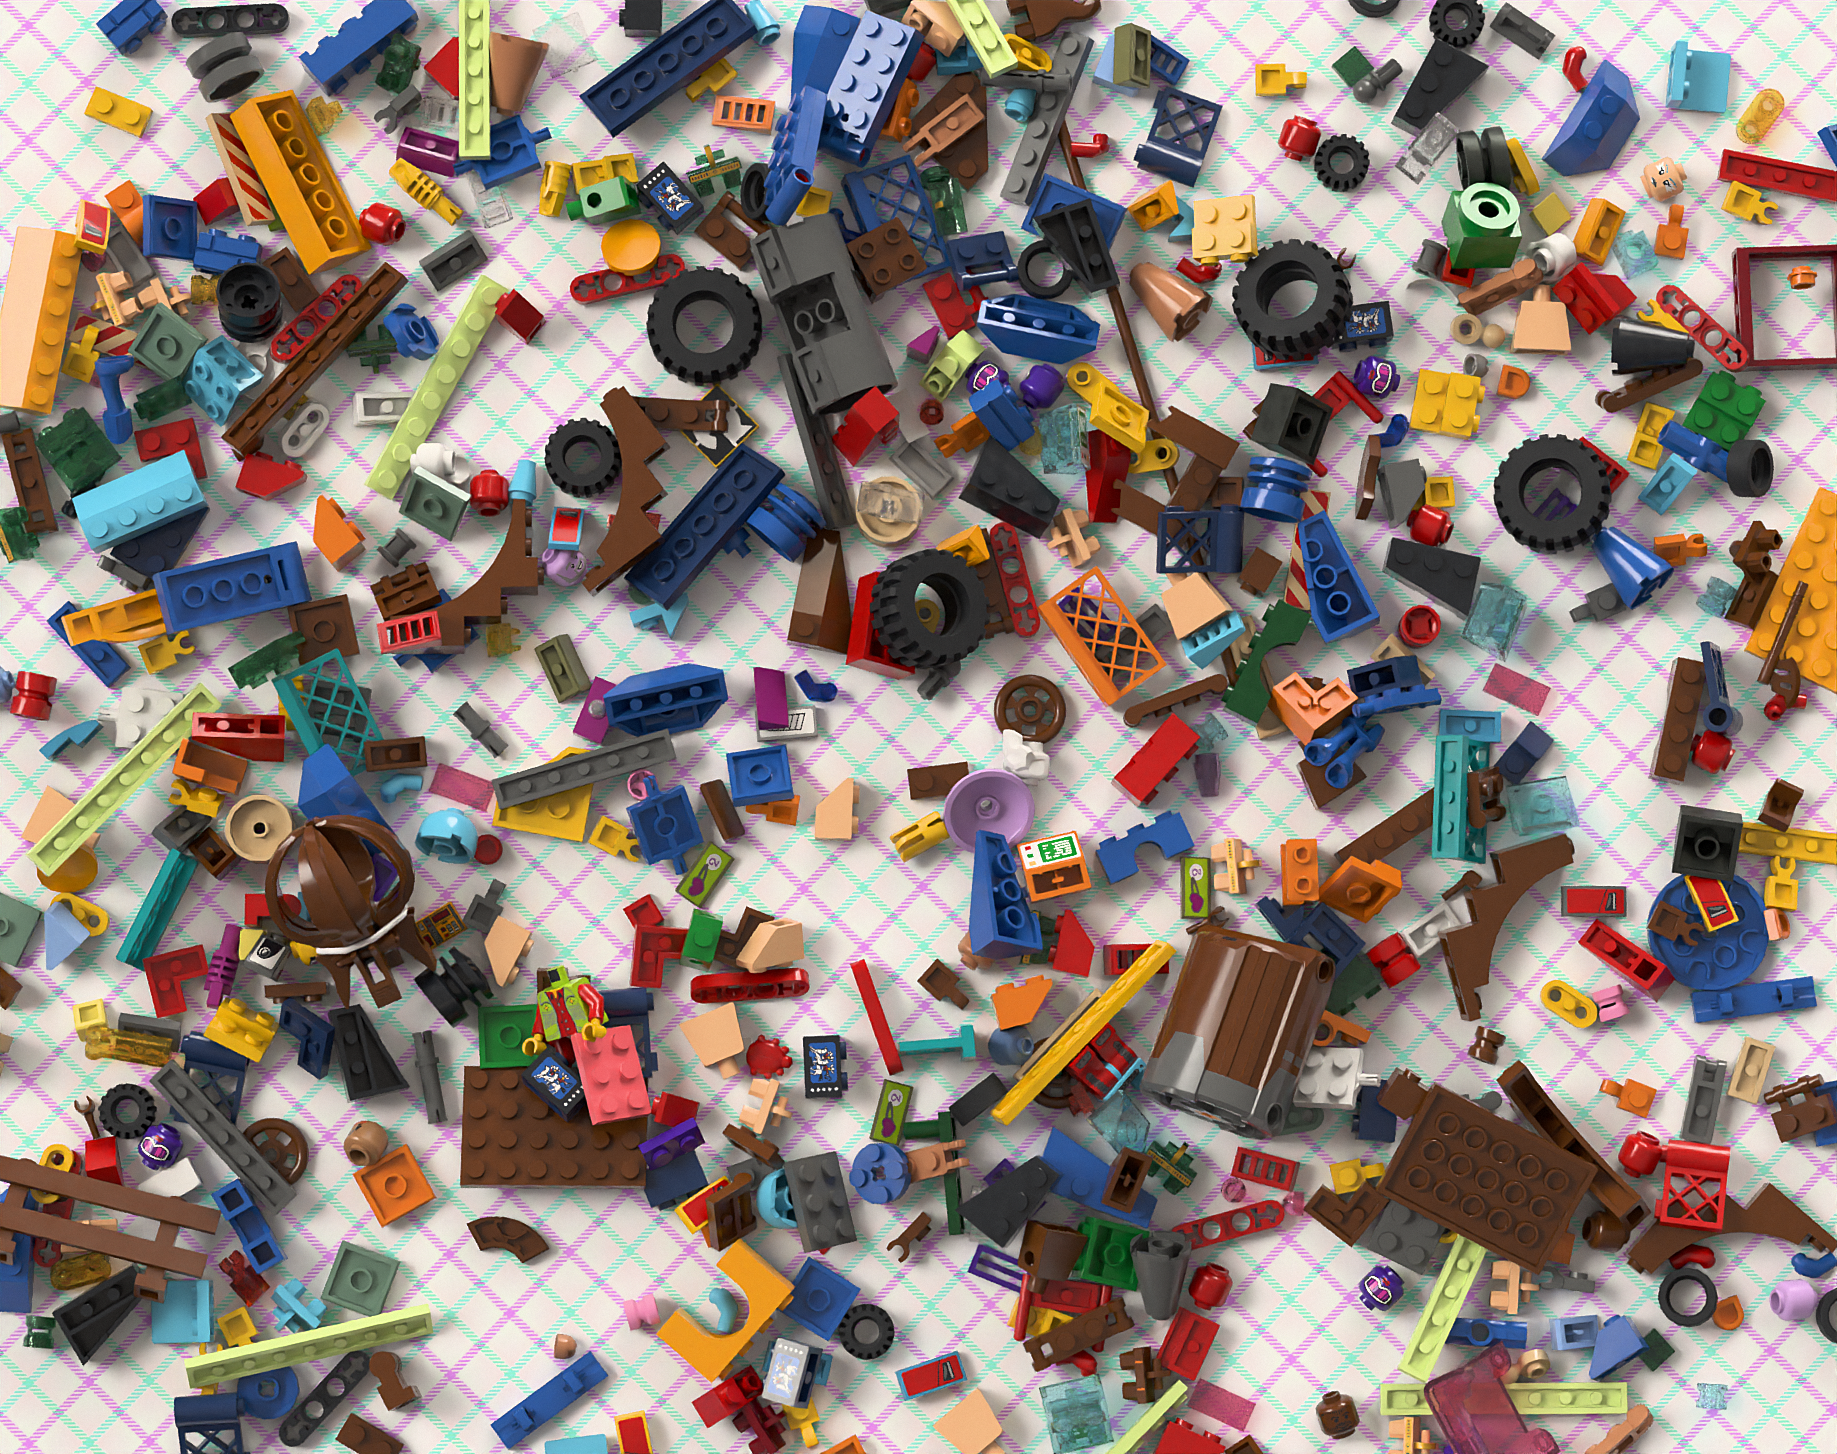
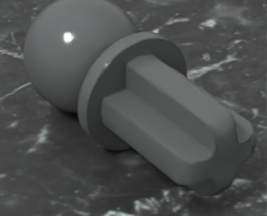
M1392 58L1375 72L1371 70L1369 72L1370 80L1361 79L1354 85L1353 95L1355 99L1361 103L1371 102L1376 97L1378 88L1385 91L1386 85L1402 73L1401 65Z
M960 660L938 668H931L929 676L917 689L921 698L932 700L942 687H947L950 684L949 678L957 676L961 670Z

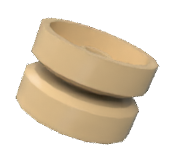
M895 476L880 477L870 481L860 491L856 501V523L860 533L870 543L882 548L898 547L907 543L917 533L922 516L921 500L917 491L907 481ZM890 508L894 511V516L889 514L888 518L884 517L883 511Z
M251 795L241 799L231 808L226 819L225 835L230 847L242 858L255 864H269L278 845L293 830L297 829L293 814L279 800L267 795ZM260 823H263L265 825V832L263 834H256L255 830L260 829ZM293 845L290 847L287 854L291 851Z

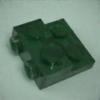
M84 407L68 410L63 415V421L56 427L48 426L41 430L38 434L39 439L34 442L73 495L122 459Z
M300 630L274 640L229 667L228 670L239 690L251 686L254 690L269 681L266 677L269 674L275 672L278 676L291 669L293 666L290 662L300 657L296 646L306 640Z
M1324 948L1319 950V952L1330 957L1334 963L1336 962V959ZM1362 950L1333 982L1326 1008L1332 1014L1339 1012L1343 1017L1357 1007L1354 1001L1362 995L1369 999L1382 990L1379 984L1384 980Z

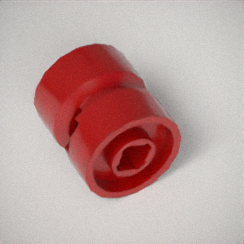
M1417 605L1411 607L1405 612L1398 623L1397 632L1400 640L1406 646L1414 649L1428 646L1440 632V617L1429 606Z
M18 671L15 688L19 691V694L13 696L10 714L49 721L52 704L48 699L55 694L57 678Z
M1398 931L1365 953L1373 967H1380L1381 972L1379 975L1388 989L1399 984L1422 967L1413 953H1406L1407 944Z

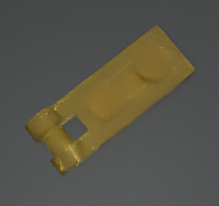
M90 1026L85 1031V1041L87 1042L85 1045V1056L90 1060H98L103 1057L163 1068L172 1059V1039L100 1026Z

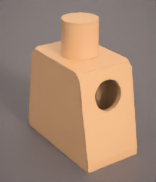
M1535 285L1533 287V301H1522L1518 307L1510 353L1567 356L1571 351V342L1565 303L1551 302L1550 285Z
M1196 572L1189 577L1186 573H1166L1173 587L1163 592L1161 597L1178 640H1185L1192 634L1234 611L1203 573Z
M47 785L21 838L37 844L76 804ZM94 832L84 844L94 850L101 834Z
M733 1002L679 1024L705 1068L717 1063L723 1080L740 1073L734 1056L745 1052Z
M978 1388L933 1424V1427L963 1454H978L979 1452L982 1454H1006L995 1441L1004 1431Z

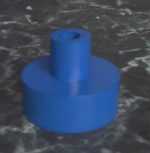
M741 527L722 549L727 555L736 550L744 558L752 551L744 542L751 535L744 527Z

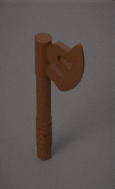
M1798 581L1793 596H1791L1778 633L1757 679V682L1768 686L1770 684L1772 692L1783 696L1787 709L1792 708L1799 695L1801 685L1800 671L1794 658L1790 657L1786 660H1780L1779 656L1808 588V584L1802 581ZM1774 670H1788L1789 675H1779ZM1780 683L1790 684L1791 689L1781 687Z

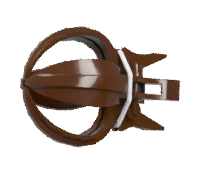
M331 815L321 818L320 816H315L306 820L304 826L293 830L278 845L270 859L265 878V898L271 919L284 936L296 943L316 948L317 955L315 959L331 973L335 981L337 994H339L345 1009H349L351 967L354 964L359 969L378 1009L402 999L391 972L392 968L405 963L398 950L399 947L430 970L436 971V956H434L429 943L425 941L416 927L414 919L415 908H407L415 882V869L411 855L394 833L383 825L363 817ZM300 836L303 837L298 855L299 882L303 900L312 922H307L291 911L284 900L279 884V871L282 861L290 847ZM359 836L369 840L381 850L396 868L399 876L397 885L388 896L379 902H375L373 898L376 887L374 864ZM372 962L376 964L385 977L384 980L378 983L374 982L368 964Z

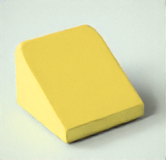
M1554 192L1529 214L1548 237L1571 218V215Z
M242 929L240 931V960L245 961L261 935L266 936L267 931Z
M102 998L72 1006L75 1029L80 1041L85 1042L110 1035Z

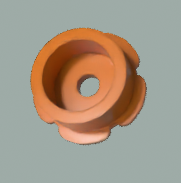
M1799 266L1792 269V273L1788 275L1787 280L1790 281L1792 289H1808L1815 286L1817 273L1811 271L1809 266Z

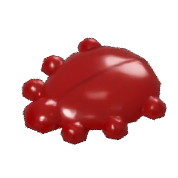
M759 1035L757 1040L750 1044L746 1052V1062L750 1068V1074L752 1076H756L757 1073L764 1074L766 1079L772 1078V1073L775 1072L778 1076H782L784 1074L783 1068H790L793 1064L792 1057L786 1055L789 1052V1048L787 1046L781 1048L778 1038L770 1041L766 1040L764 1035Z

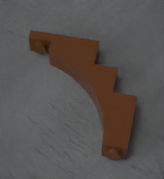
M624 386L619 389L615 387L603 396L604 401L599 404L607 415L619 444L623 479L621 497L614 521L605 539L596 550L605 562V565L602 567L598 565L592 568L585 575L587 579L582 582L593 597L666 542L645 512L666 497L668 493L647 466L671 447Z
M1554 833L1490 852L1497 882L1463 892L1471 922L1437 932L1461 1020L1474 1021L1481 1018L1479 1010L1482 1009V1002L1479 994L1474 992V988L1489 984V967L1494 944L1500 928L1512 907L1530 887L1543 877L1561 867L1574 863L1572 857L1575 854L1574 845L1566 833Z
M1764 1183L1744 1208L1726 1194L1722 1233L1659 1225L1660 1219L1654 1218L1626 1250L1624 1255L1629 1259L1626 1264L1641 1275L1643 1272L1652 1274L1664 1261L1686 1246L1720 1234H1761L1782 1240L1791 1245H1799L1808 1236L1807 1243L1819 1253L1823 1251L1833 1253L1837 1248V1240L1771 1183ZM1717 1199L1716 1201H1714V1203H1715L1717 1206H1718V1200H1719V1199ZM1678 1202L1667 1210V1217L1681 1218L1687 1214ZM1709 1206L1697 1214L1703 1221L1716 1223L1717 1214Z

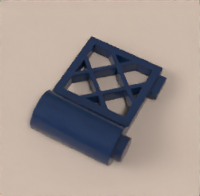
M1166 86L1165 91L1158 90L1152 107L1158 109L1145 145L1139 143L1133 159L1138 162L1137 168L1194 188L1223 106ZM1169 96L1181 100L1185 110L1171 115L1166 105ZM1201 108L1214 112L1212 120L1202 125L1199 124L1193 113ZM1164 112L1167 118L1161 120V117ZM1189 115L1195 128L1180 133L1174 120ZM1167 123H1170L1176 135L1168 140L1155 136L1157 128ZM1208 128L1207 134L1205 136L1203 130ZM1198 132L1203 142L1201 150L1197 151L1188 148L1184 138Z
M1229 503L1221 504L1220 509H1215L1214 511H1184V506H1165L1164 512H1158L1156 573L1242 572L1245 511L1239 510L1238 504ZM1200 518H1208L1207 530L1199 537L1191 527ZM1167 519H1177L1183 525L1173 538L1167 533ZM1189 532L1196 542L1185 553L1177 542ZM1174 547L1182 557L1174 566H1166V554ZM1200 547L1206 551V565H1196L1190 558Z
M1710 641L1701 642L1711 702L1703 712V722L1711 731L1724 736H1733L1741 730L1743 717L1738 709L1730 706L1720 646Z
M647 987L598 991L604 997V1011L609 1021L601 1026L614 1028L616 1026L643 1024V1036L635 1046L637 1053L645 1059L646 1071H642L643 1078H653L652 1072L658 1071L657 1052L651 1053L649 1011H654L653 992L647 993ZM643 1042H644V1052H645V1053H643V1052L639 1049V1047L643 1044Z
M191 1030L189 1036L184 1035L180 1053L185 1054L183 1070L189 1076L191 1068L203 1070L210 1082L202 1086L201 1089L204 1090L211 1084L222 1098L216 1105L219 1106L223 1102L226 1104L231 1112L230 1120L236 1126L250 1059L204 1037L202 1032ZM210 1072L218 1073L220 1075L216 1078H213ZM225 1075L238 1077L236 1090L228 1096L223 1093L216 1082ZM232 1096H234L233 1106L228 1100ZM170 1105L169 1114L175 1115L174 1121L189 1124L175 1110V1108L172 1105Z
M237 1392L175 1397L174 1418L178 1429L181 1454H188V1450L192 1452L191 1454H206L202 1450L210 1441L223 1450L220 1454H251L250 1452H244L240 1417H245L246 1415L245 1399L239 1398ZM221 1430H234L235 1438L228 1445L216 1437ZM198 1432L205 1439L196 1447L186 1439V1433Z

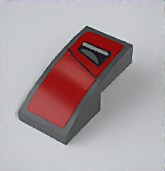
M1561 886V917H1627L1626 886Z

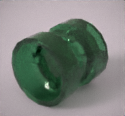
M26 1315L25 1325L28 1330L27 1334L23 1337V1346L54 1349L55 1339L52 1337V1331L56 1328L57 1321L55 1318ZM32 1329H42V1330H48V1331H47V1332H37V1331H32Z

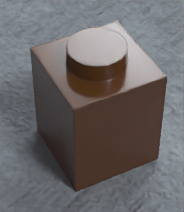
M1256 547L1236 582L1241 584L1240 589L1252 597H1256L1258 594L1263 597L1283 562Z

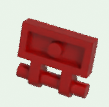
M972 269L966 270L969 275L977 274L976 272L973 273ZM950 272L922 284L948 340L954 338L962 330L967 332L976 327L971 316L979 313L982 300L989 299L988 296H984L980 286H973L971 290H968L974 303L966 306L960 294L961 291H959Z

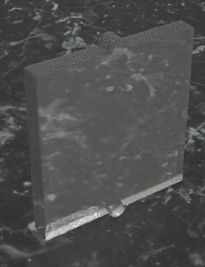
M578 11L560 19L553 18L552 22L532 30L536 41L549 43V49L544 60L552 79L570 71L577 72L578 68L598 60Z

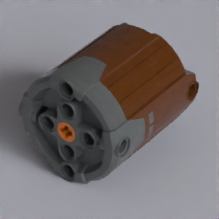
M1210 925L1199 928L1190 942L1139 1086L1142 1094L1169 1110L1176 1111L1177 1109L1196 1118L1219 1125L1221 1130L1245 1138L1263 1140L1266 1137L1272 1138L1281 1134L1332 990L1336 972L1334 961L1312 948Z

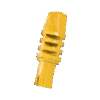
M402 158L397 160L390 168L389 175L405 193L423 206V208L429 211L433 209L451 226L456 223V219L459 220L464 211L446 198L443 188L437 185L420 169Z

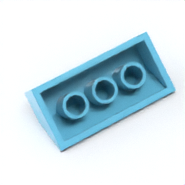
M185 450L72 498L81 527L91 550L96 554L209 506Z

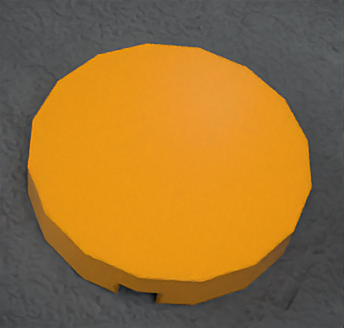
M629 219L620 221L608 229L603 236L601 250L604 262L612 271L634 276L645 273L654 267L659 254L661 255L662 246L659 234L651 224L643 220Z
M84 843L49 877L36 866L37 877L41 884L51 891L60 893L82 890L90 885L98 874V862L92 848Z

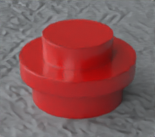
M490 834L479 836L474 858L484 865L496 863L503 853L502 843L497 837Z

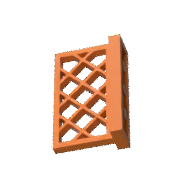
M1098 566L1089 570L1036 608L1106 708L1167 665ZM1093 575L1097 577L1102 585L1100 597L1083 594L1085 581ZM1080 585L1079 593L1070 592ZM1105 590L1109 594L1111 599L1104 598ZM1065 595L1078 597L1076 613H1064L1056 601ZM1082 598L1099 601L1096 618L1079 615ZM1103 602L1116 604L1119 608L1118 622L1100 619ZM1122 616L1126 618L1128 623H1122ZM1067 617L1075 618L1074 625L1070 623ZM1078 619L1096 622L1093 639L1080 637L1077 632ZM1100 623L1117 626L1114 643L1097 640ZM1121 627L1133 628L1136 632L1135 646L1118 644ZM1140 639H1141V641L1143 642V644L1145 645L1146 648H1140V647H1139V645H1140ZM1085 642L1092 643L1091 651ZM1096 644L1113 647L1111 664L1097 661L1094 656ZM1117 648L1134 650L1132 668L1114 665ZM1138 651L1150 653L1158 664L1148 671L1136 669ZM1102 667L1110 668L1109 676ZM1114 669L1131 672L1129 685L1120 691L1112 682ZM1135 672L1143 674L1134 680Z

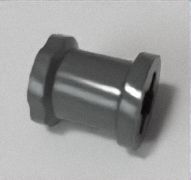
M1424 239L1422 242V252L1418 261L1413 262L1412 269L1427 277L1436 278L1438 264L1442 255L1447 254L1448 249L1435 241Z
M397 528L395 535L383 547L379 546L377 551L392 566L397 568L399 566L398 561L410 549L414 550L417 545L401 529Z

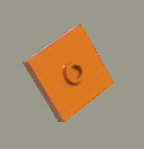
M407 1144L383 1156L376 1164L366 1166L353 1173L357 1184L382 1228L437 1198Z

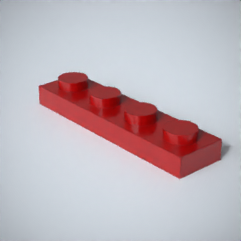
M1723 149L1717 176L1719 181L1729 183L1737 181L1749 187L1834 204L1837 202V171L1729 149Z

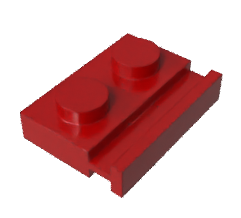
M1583 262L1575 266L1573 270L1551 288L1589 335L1595 332L1620 309Z
M1179 1306L1156 1358H1161V1366L1195 1381L1221 1325Z

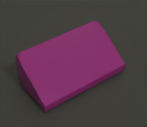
M405 127L397 147L396 161L402 158L416 168L453 177L455 171L452 165L457 164L460 158L459 141Z
M935 325L907 345L906 356L922 364H928L940 339V327Z
M753 667L759 730L789 728L784 671Z

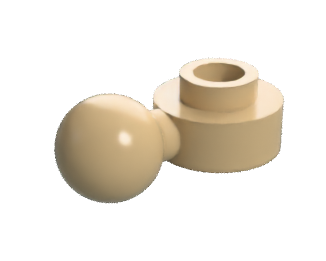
M1472 314L1458 315L1450 325L1452 338L1460 344H1471L1478 339H1482V342L1487 347L1497 348L1505 340V331L1501 326L1490 324L1482 327L1480 320ZM1464 323L1469 326V332L1466 335L1460 331V327Z
M1534 1349L1522 1354L1516 1364L1508 1361L1498 1364L1495 1368L1494 1376L1498 1383L1503 1384L1516 1383L1520 1375L1537 1379L1546 1374L1551 1364L1544 1350Z

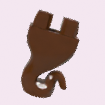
M1006 0L1010 16L1026 12L1028 22L1014 26L1016 36L1028 42L1035 41V44L1052 38L1061 26L1067 23L1086 22L1093 19L1102 10L1100 0H1084L1083 3H1077L1073 0Z

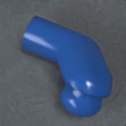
M1798 1253L1792 1257L1791 1264L1799 1275L1815 1279L1836 1267L1837 1259L1832 1253H1828L1818 1260L1806 1258L1804 1253Z

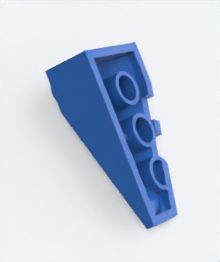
M804 5L794 30L791 99L795 93L800 95L805 85L825 94L828 93L861 22V18L834 8Z
M1325 510L1297 523L1311 615L1325 644L1351 638L1380 623V615Z

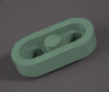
M1292 1102L1282 1132L1277 1136L1317 1129L1324 1120L1323 1109L1296 1107ZM1305 1110H1310L1313 1113V1119L1310 1122L1302 1118V1113Z

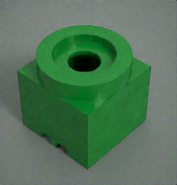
M1476 183L1467 187L1464 191H1452L1441 224L1444 236L1448 238L1446 244L1447 248L1451 250L1449 256L1453 269L1511 268L1522 239V233L1518 222L1520 213L1519 203L1510 190L1493 183Z

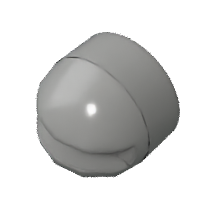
M1468 354L1463 363L1464 374L1484 377L1489 371V367L1486 366L1488 360L1480 354Z

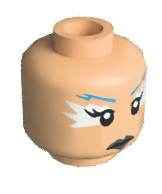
M1665 157L1647 165L1644 168V175L1640 176L1648 197H1654L1657 201L1661 202L1683 192L1684 185L1682 181L1686 180L1687 176L1681 162L1674 164L1671 158Z

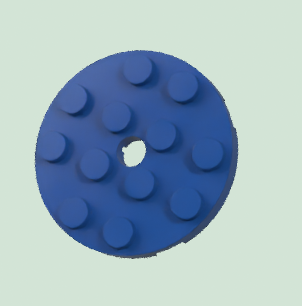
M1685 874L1671 880L1658 893L1651 905L1647 924L1658 901L1661 900L1687 913L1685 923H1698L1702 925L1704 921L1697 904H1694L1683 877L1686 876ZM1734 874L1733 882L1721 880L1739 921L1718 928L1714 937L1706 938L1697 930L1692 929L1689 932V937L1698 944L1695 947L1686 945L1679 935L1672 942L1647 929L1648 943L1653 957L1668 967L1676 982L1697 990L1724 989L1734 986L1749 977L1762 962L1769 941L1763 912L1767 909L1758 892L1746 880Z

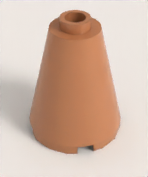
M490 32L491 106L497 107L496 113L514 117L515 111L521 112L548 52L549 43Z
M1150 262L1138 263L1129 274L1131 278L1129 285L1171 342H1174V339L1178 342L1189 335L1201 322L1197 319L1201 311L1207 314L1213 302V298L1208 292Z

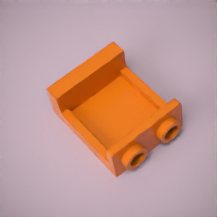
M1288 839L1286 844L1280 845L1282 906L1313 905L1319 900L1317 839Z

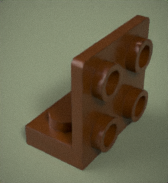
M898 217L846 244L856 271L854 275L871 304L881 300L890 289L927 269L925 261Z

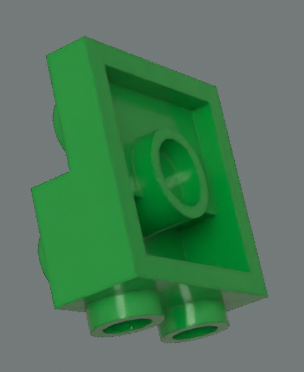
M1720 370L1719 373L1713 371L1709 375L1682 426L1697 435L1700 433L1722 446L1721 449L1729 453L1730 448L1736 441L1744 440L1766 400L1760 398L1762 392L1757 388L1746 385L1744 389L1734 383L1736 378L1733 375Z
M1086 1216L1085 1221L1079 1223L1077 1231L1087 1236L1088 1239L1072 1269V1276L1136 1292L1138 1280L1130 1252V1243L1132 1238L1142 1233L1143 1238L1149 1237L1150 1231Z

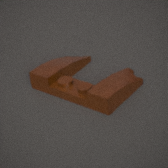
M1169 406L1168 410L1172 413L1158 424L1154 419H1150L1145 426L1191 452L1194 456L1166 506H1184V511H1200L1222 470H1226L1240 443L1187 413ZM1115 479L1113 488L1121 489L1120 508H1112L1111 512L1157 538L1158 512H1164L1165 505ZM1167 519V533L1173 538L1183 525L1177 519ZM1189 532L1177 542L1181 548L1190 535Z

